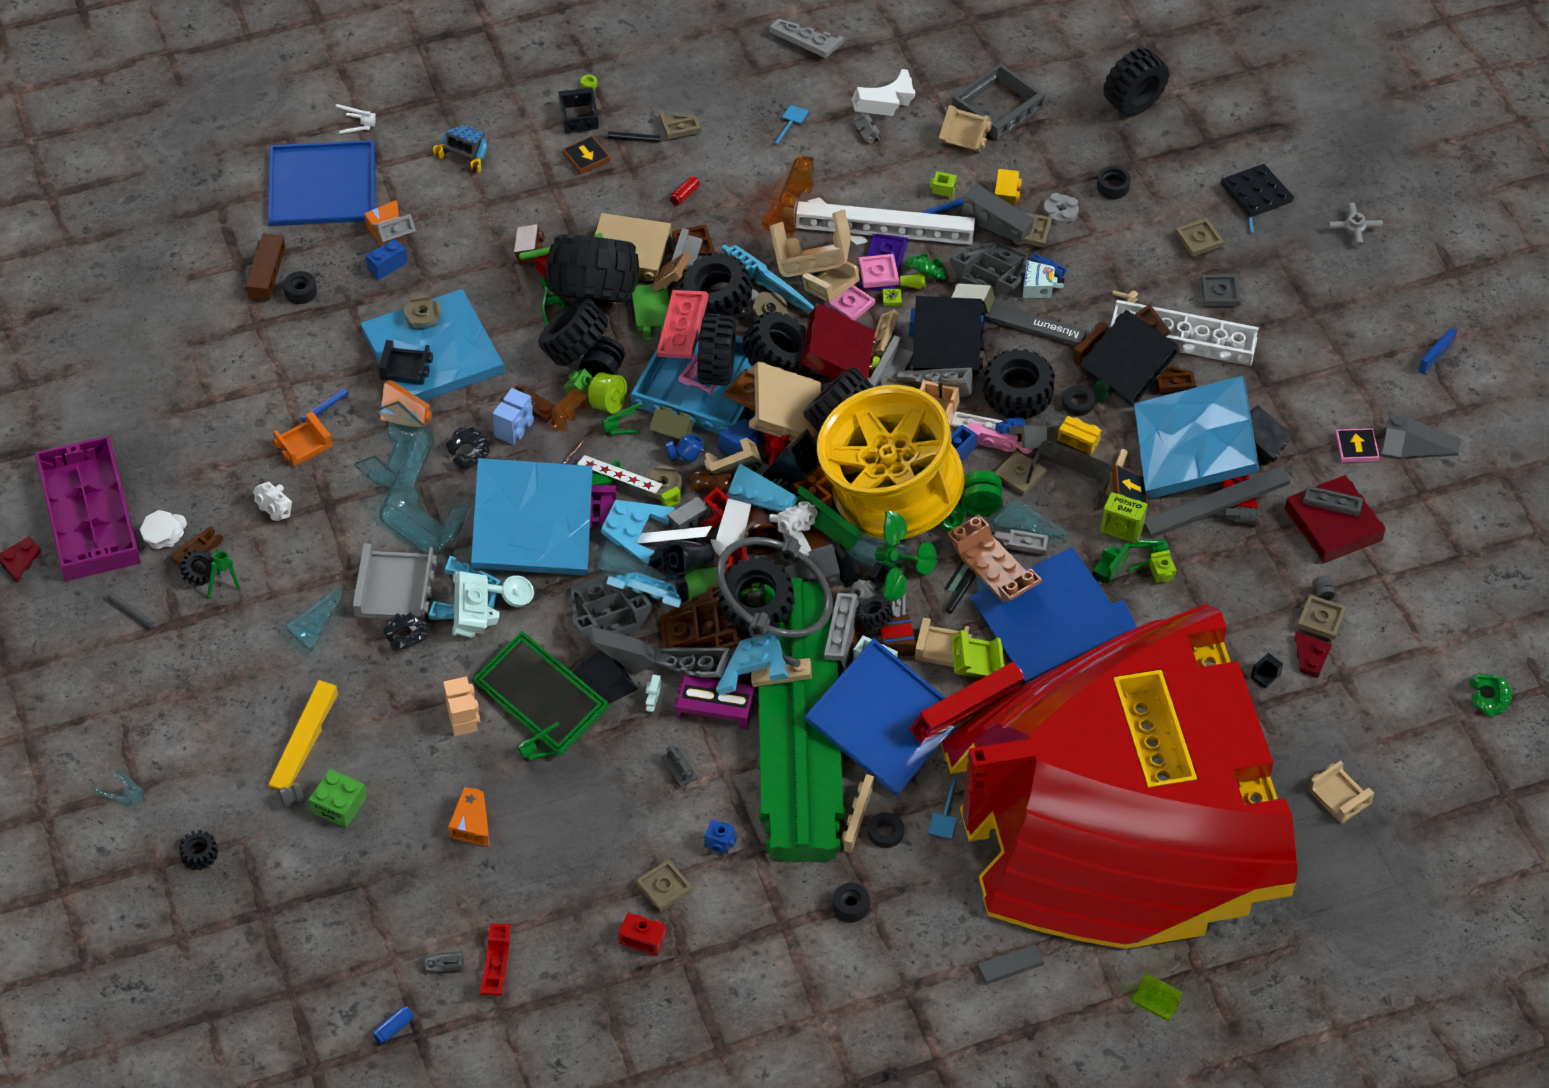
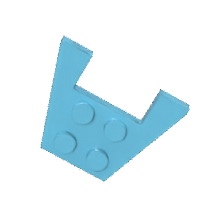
M615 500L602 526L601 533L617 546H622L626 549L631 557H636L641 561V565L647 568L650 562L649 556L654 554V550L637 544V541L649 518L668 525L670 520L667 514L674 511L675 508Z
M449 556L445 574L454 575L455 571L487 575L488 584L501 586V580L481 570L477 571L471 568L469 564L461 563L455 557ZM488 592V607L493 609L498 593ZM433 601L429 612V620L454 618V604Z
M640 573L625 574V576L616 575L615 578L609 576L606 583L621 589L629 586L637 593H650L651 597L655 599L663 598V603L678 608L681 603L679 594H676L677 590L673 584Z
M768 633L763 637L741 640L716 688L719 695L736 691L738 675L770 667L769 678L772 682L788 678L789 675L782 657L783 652L779 637Z

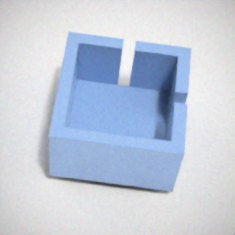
M513 388L510 389L503 402L492 413L494 435L496 438L515 445L518 439L520 440L523 437L524 431L532 425L534 420L530 395Z

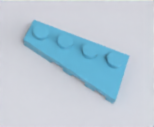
M740 463L727 492V496L732 500L779 513L786 510V508L795 506L798 499L794 494Z

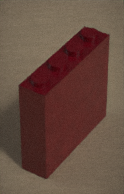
M817 303L808 317L800 364L834 380L849 368L855 367L869 381L870 376L868 374L872 367L870 361L874 354L872 348L876 341L874 338L875 330Z
M1346 475L1315 487L1363 498L1359 517L1303 504L1306 490L1291 495L1286 499L1285 511L1323 564L1383 541L1386 530L1384 524L1378 520L1374 510L1367 505L1363 495L1359 494L1354 483Z

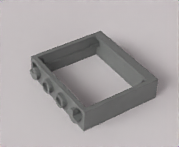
M1001 63L993 69L991 68L973 83L968 84L960 92H957L952 99V106H955L958 110L984 116L967 103L998 81H1001L1027 100L1025 103L997 123L992 122L991 129L986 134L996 141L1044 107L1045 95Z

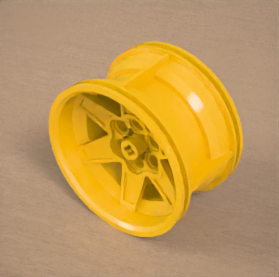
M883 385L869 388L854 394L839 404L830 413L821 427L817 441V454L825 476L832 483V494L840 516L858 528L864 536L884 540L885 511L896 512L905 519L907 534L904 539L920 535L941 523L959 502L964 488V469L958 452L951 444V428L947 415L939 402L928 393L905 385ZM918 439L926 440L923 442H916ZM920 467H926L916 476L914 475V473L917 472ZM862 471L852 484L845 479V475Z

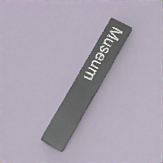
M995 304L992 305L989 314L985 313L983 320L1073 346L1080 344L1086 335V330Z

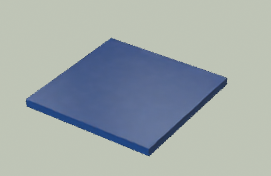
M375 140L270 145L269 226L365 222L364 213L375 209Z
M1073 547L1030 567L1038 574L1042 582L1011 601L1002 603L989 588L970 597L994 637L1001 638L1003 650L1010 661H1014L1016 666L1022 670L1025 684L1130 631Z
M874 638L803 718L867 773L874 776L879 783L896 797L939 747L941 741L954 729L952 727L921 745L909 728L920 712L944 700L946 697Z

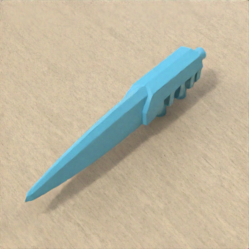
M726 245L722 246L721 251L743 262L747 273H749L750 280L755 279V283L759 286L762 285L771 292L778 293L786 301L808 313L813 310L814 306L786 282L769 271L765 264L737 245L730 248Z

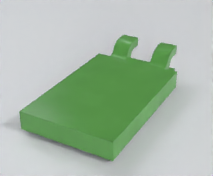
M652 284L636 286L634 293H631L637 331L643 330L644 341L651 340V329L661 328L662 333L670 303L667 288H661L655 292L651 288Z
M717 567L695 570L685 576L688 584L689 602L692 601V597H699L707 592V588L718 584ZM760 583L752 584L753 588L742 590L738 599L748 598V593L760 592Z

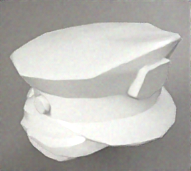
M158 510L145 517L140 532L143 540L154 549L173 547L174 543L178 542L183 536V529L186 527L187 522L182 515H172L169 512Z

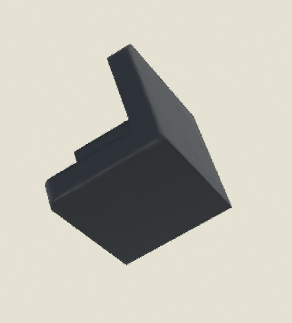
M879 562L875 563L868 574V580L877 586V590L884 587L886 576L889 570L892 569Z
M1268 652L1253 666L1251 678L1264 688H1267L1281 676L1283 663Z

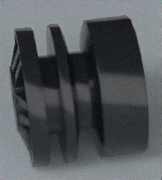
M601 336L600 340L583 355L579 364V370L585 368L593 378L602 372L617 375L625 357L624 348L614 339Z

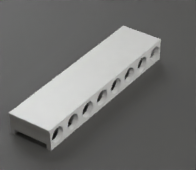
M1117 300L1110 327L1115 323L1117 316L1121 313L1123 314L1125 310L1135 315L1147 305ZM1153 307L1171 331V334L1166 337L1178 345L1181 353L1252 366L1259 327Z

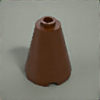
M751 506L744 538L763 537L780 542L783 539L782 532L778 531L776 522H770L769 511ZM764 545L746 546L747 549L752 550V553L758 555L770 554L775 549L774 547Z

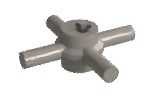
M1350 203L1348 205L1350 211L1349 218L1346 221L1329 222V229L1347 228V233L1355 236L1356 245L1360 247L1364 244L1362 232L1366 228L1383 227V220L1365 221L1364 215L1357 213L1355 203Z

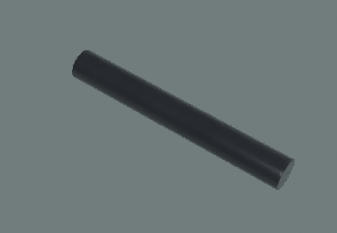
M608 131V138L660 142V135Z
M973 570L970 571L946 607L947 613L952 614L977 575Z

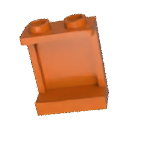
M312 411L305 414L306 422L281 435L277 430L273 431L274 439L272 441L274 446L282 451L284 459L290 461L293 466L333 447L331 434Z

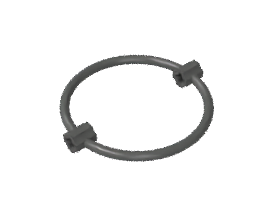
M763 537L740 539L726 547L719 557L716 575L721 593L730 607L750 624L748 630L750 635L755 638L763 637L765 633L786 638L809 636L824 627L831 616L833 600L829 584L820 569L806 555L799 551L801 545L799 540L794 537L786 538L784 543ZM748 545H764L779 549L781 560L786 563L794 562L795 559L801 561L814 574L823 590L825 608L821 618L810 627L800 630H787L770 626L771 620L768 618V614L764 612L755 613L754 616L750 615L733 598L725 581V563L731 553Z

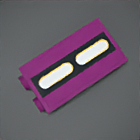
M684 675L683 682H679L678 694L680 695L679 698H675L673 709L677 710V718H681L683 712L738 721L739 728L747 729L755 698V687L737 683L736 691L719 695L716 688L720 680Z

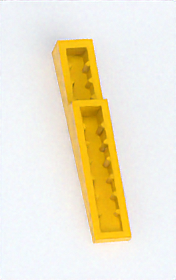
M318 680L268 784L270 788L279 790L282 787L290 788L322 731L321 725L338 696L336 685Z

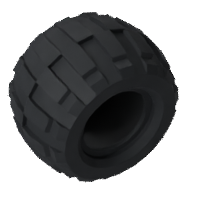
M558 235L555 237L554 244L551 245L547 255L546 277L547 283L550 284L549 291L553 295L581 299L585 297L598 301L628 302L631 300V293L635 291L639 276L638 254L635 253L636 246L632 242L580 235Z

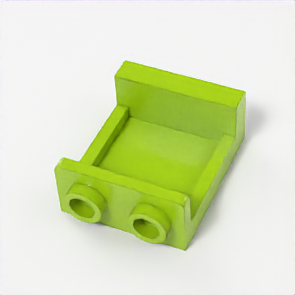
M960 630L950 638L954 674L982 679L1005 666L1001 638H995L993 641L968 638V631Z

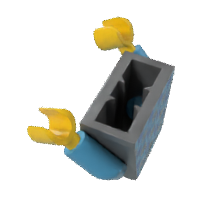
M461 125L447 130L440 141L441 144L433 147L434 155L436 156L438 153L440 159L445 156L444 147L470 158H476L471 161V171H473L475 166H478L477 171L479 173L482 170L481 160L484 159L487 151V141L482 129Z

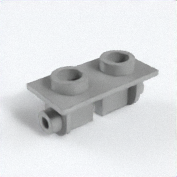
M861 112V115L853 118V123L861 131L860 133L865 142L872 143L875 138L881 141L878 136L880 131L875 124L871 125L873 120L868 113L864 114Z

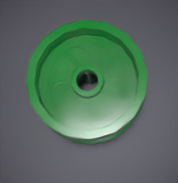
M977 470L964 476L961 507L966 513L985 517L995 514L1002 508V480L997 474L987 470Z

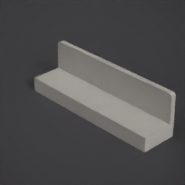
M894 335L869 380L873 387L882 386L885 376L896 379L898 372L905 371L913 352L900 348L901 337Z
M837 594L824 653L825 660L842 661L843 670L847 669L858 618L856 614V608L859 606L857 594Z

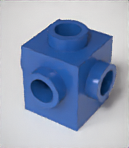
M711 820L704 835V847L710 848L717 853L728 854L730 847H734L737 840L735 827L726 822L721 823Z

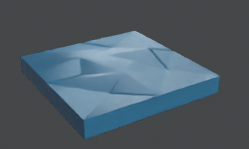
M463 289L431 299L435 302L437 300L441 308V317L436 326L411 328L405 319L404 309L361 323L362 333L378 364H380L386 340H393L394 348L424 351L425 346L430 345V352H433V362L429 363L430 373L429 377L425 378L424 384L393 381L423 401L504 373V364Z
M1243 376L1134 403L1144 485L1149 499L1260 472L1247 387Z
M478 458L471 568L587 576L593 466Z

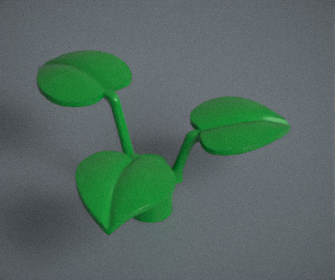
M885 511L883 535L887 544H885V547L879 546L875 551L876 560L892 568L886 576L883 597H886L889 601L902 598L907 587L906 577L901 575L902 570L891 563L898 558L917 560L915 565L916 571L924 575L930 574L935 569L937 563L935 547L929 542L919 545L917 556L898 554V551L893 547L899 545V540H903L906 537L907 524L900 514L893 511Z

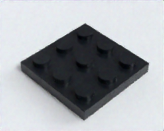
M1265 164L1222 178L1220 182L1223 188L1249 217L1293 202L1294 196Z

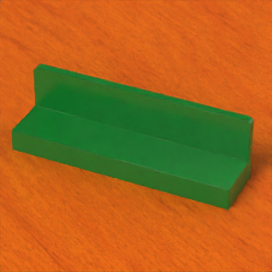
M801 486L797 490L799 496L795 505L802 501L815 505L818 514L813 525L837 544H841L846 551L850 552L863 536V533Z

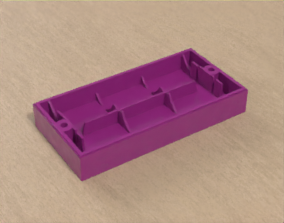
M110 435L34 452L64 581L141 564Z

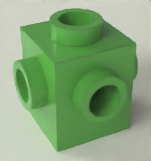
M585 368L570 373L568 376L569 380L563 388L574 400L588 396V387L593 379L591 374Z

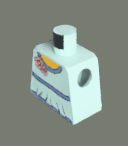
M1027 261L1023 298L1052 297L1053 288H1064L1065 278L1054 277L1055 268L1053 266Z

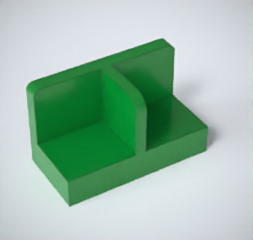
M1126 543L1122 549L1113 545L1109 549H1104L1102 559L1093 570V576L1110 583L1128 558L1130 544Z

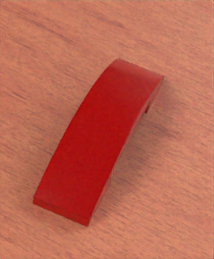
M490 923L488 949L480 995L502 996L509 956L511 924Z

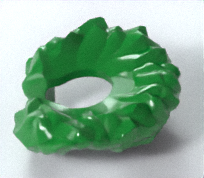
M928 253L909 257L903 261L904 266L908 269H916L920 273H926L928 277L941 278L942 280L947 277L942 260L935 258L932 263L928 259Z
M1484 673L1472 675L1469 680L1470 687L1475 690L1489 687L1495 693L1494 697L1485 698L1480 695V690L1475 691L1471 695L1472 705L1481 709L1484 714L1493 717L1494 714L1504 713L1509 708V704L1513 699L1511 687L1507 681L1498 675Z

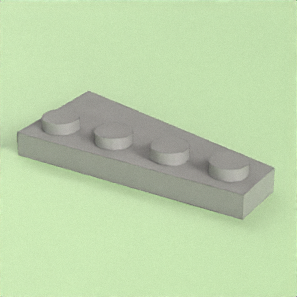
M778 19L769 28L770 33L824 58H827L844 43V37H831V33L814 32L813 28H800L799 24Z

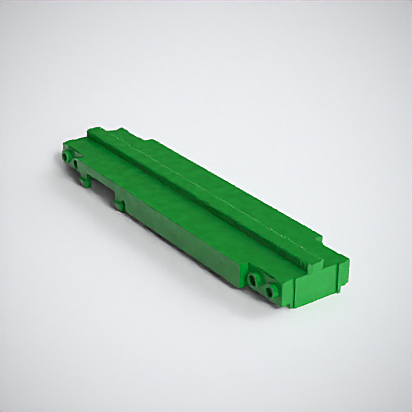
M791 578L795 602L792 614H788V620L785 623H780V628L800 630L814 625L821 618L825 608V598L819 583L803 582L801 578ZM764 584V590H761V602L767 605L774 598L775 591L770 586ZM831 613L825 626L814 634L798 638L778 636L782 654L798 660L810 658L812 679L758 686L760 759H757V765L760 771L761 808L758 809V817L760 821L769 820V822H765V833L770 834V839H766V851H770V859L779 858V861L782 862L823 861V863H827V860L836 859V851H840V838H836V833H839V821L845 818L842 792L843 758H841V750L803 719L838 679V661L825 660L824 657L833 613Z

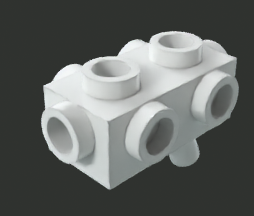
M266 482L256 486L253 490L255 495L254 501L259 505V509L268 512L270 518L274 521L290 517L292 501L282 493L284 487L281 484L274 487L270 482Z
M802 501L798 505L786 508V510L778 513V515L770 514L769 520L770 522L778 523L779 532L794 537L798 535V531L809 530L810 525L815 524V517L818 512L815 505Z

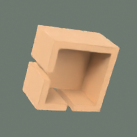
M923 380L920 390L928 393L939 402L951 425L954 417L953 414H955L960 402L959 388L943 384L942 398H940L939 383Z
M467 676L444 681L446 706L454 736L478 731L477 723H480L479 706L477 699L475 700L473 684L468 683Z

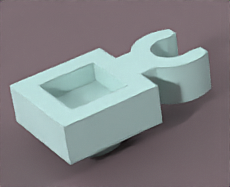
M653 675L651 682H647L646 694L649 695L646 700V711L654 712L661 689V676Z

